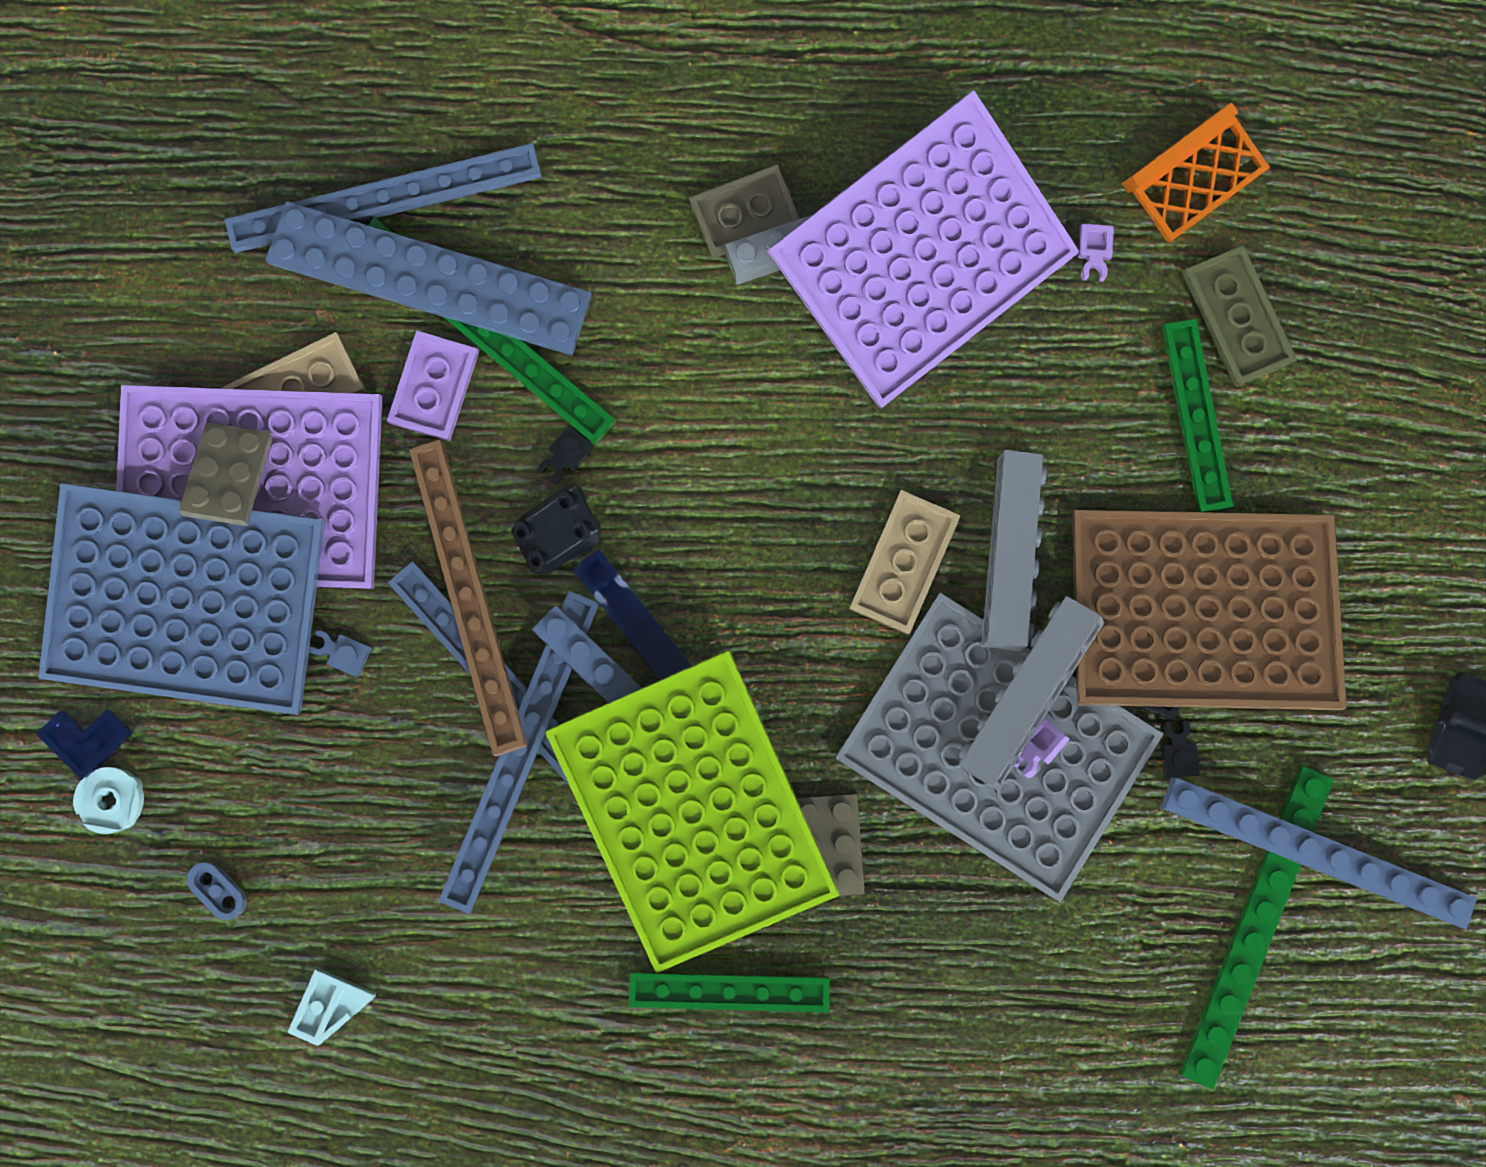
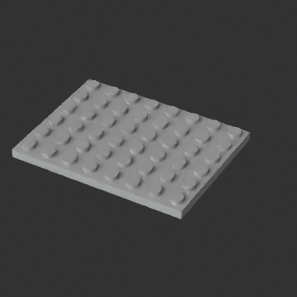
M939 593L835 759L1056 901L1061 902L1162 738L1163 733L1120 706L1077 705L1076 678L1070 676L1044 717L1070 740L1049 764L1040 759L1038 769L1031 778H1027L1021 773L1027 766V760H1025L1017 768L1013 766L999 790H995L960 767L961 759L959 755L969 741L973 743L979 733L977 727L981 719L987 713L991 715L997 705L995 703L997 694L1003 686L1006 685L1008 687L1015 677L1013 670L1021 658L1026 659L1031 650L1027 647L1021 651L981 647L983 619L942 593Z

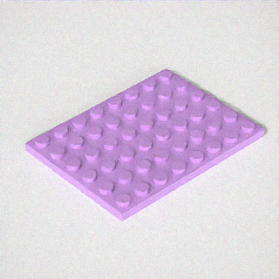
M975 91L969 92L766 250L873 401L880 408L893 400L1080 252Z
M121 385L116 491L182 500L206 422L270 432L273 440L252 510L324 519L325 525L317 587L374 589L382 396L380 394Z

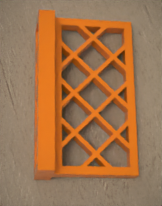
M1232 102L1121 183L1128 194L1133 192L1168 243L1270 168L1236 119L1235 115L1239 112ZM1229 127L1237 137L1235 148L1221 146L1222 133ZM1215 138L1214 144H1209ZM1199 149L1213 150L1211 167L1196 164ZM1219 152L1234 154L1232 170L1217 168ZM1241 156L1250 157L1257 166V169L1252 173L1238 172ZM1190 157V162H1189V163L1183 162V161H1185L1187 158ZM1175 167L1188 169L1186 185L1171 183ZM1195 170L1210 173L1207 189L1193 186ZM1216 174L1231 176L1228 191L1214 190ZM1165 176V181L1159 180L1160 178ZM1237 178H1243L1240 182L1237 183ZM1151 185L1164 187L1162 203L1151 202L1144 190ZM1170 189L1185 191L1183 207L1168 205ZM1192 192L1206 195L1205 207L1201 211L1189 209ZM1213 196L1218 197L1216 200L1212 202ZM1167 211L1182 213L1180 227L1173 232L1165 222ZM1188 214H1189V215H1194L1192 218H1190V219L1187 221V219H1188Z

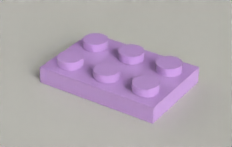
M416 331L387 422L451 441L479 350Z

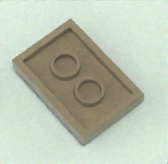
M778 164L689 198L690 205L712 259L726 254L725 244L800 219Z
M206 422L180 504L179 512L181 515L248 526L273 440L271 433Z
M857 794L797 798L837 886L839 896L865 894Z

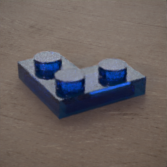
M105 710L86 730L66 711H59L36 735L82 780L84 777H88L91 773L95 772L134 732L112 710Z

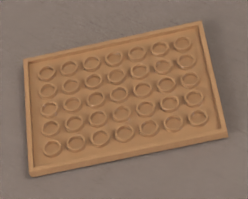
M1073 511L1074 601L1101 615L1104 621V625L1076 667L1077 705L1343 710L1347 708L1334 515Z

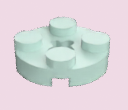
M99 768L88 777H84L77 785L73 798L75 812L80 815L81 820L84 822L82 824L87 829L96 833H115L130 828L135 824L143 809L144 792L142 790V781L122 768ZM111 791L114 793L116 803L109 810L106 809L107 803L102 802V797L109 795Z

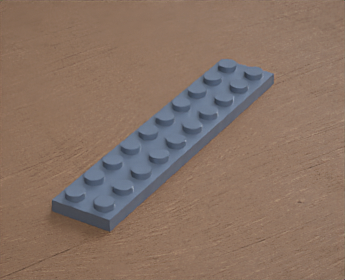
M287 201L265 260L272 266L572 356L592 297L591 292Z

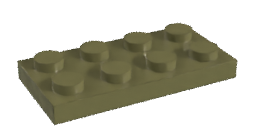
M1244 245L1183 271L1184 279L1234 387L1243 385L1297 361Z

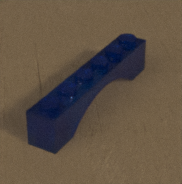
M599 549L572 569L660 679L692 666Z

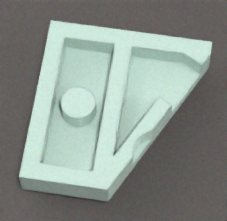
M317 968L312 975L287 1033L319 1046L373 1000L376 993Z

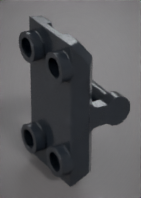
M567 484L522 515L512 528L511 532L532 573L549 574L572 558L588 554L593 550L592 545L598 542L601 535V525L596 515H593L586 502L587 497L581 487Z
M1458 672L1450 680L1427 748L1428 764L1472 781H1476L1486 775V681L1463 672Z

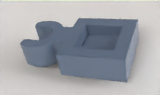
M316 631L315 634L322 637L325 644L321 649L309 646V651L318 656L330 655L326 663L327 665L359 677L372 647L341 634L337 641L334 642L333 637L329 633Z

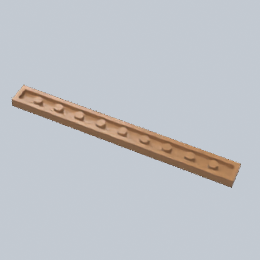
M439 439L409 449L492 754L497 757L527 747L526 737L444 445Z

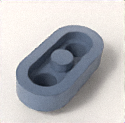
M203 862L191 868L187 876L189 889L217 918L230 920L244 912L247 905L246 894L219 865L213 862ZM207 872L212 875V882L210 884L204 881V875ZM228 896H232L235 900L233 908L228 907L226 904Z

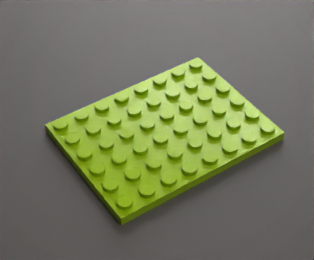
M730 650L545 731L656 973L839 896L837 886Z

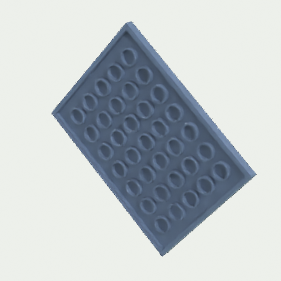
M60 484L38 679L296 715L301 713L325 525L324 519L252 510L248 526L182 516L179 512L182 501L180 499L73 484Z

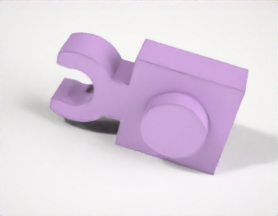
M1081 224L1079 227L1078 250L1080 252L1078 253V259H1087V263L1081 270L1083 281L1088 279L1090 269H1096L1099 272V282H1103L1106 278L1108 269L1103 260L1109 261L1112 258L1114 226Z
M1044 718L1014 766L1017 768L1022 761L1027 760V766L1021 773L1027 778H1031L1038 769L1040 759L1049 764L1070 739Z

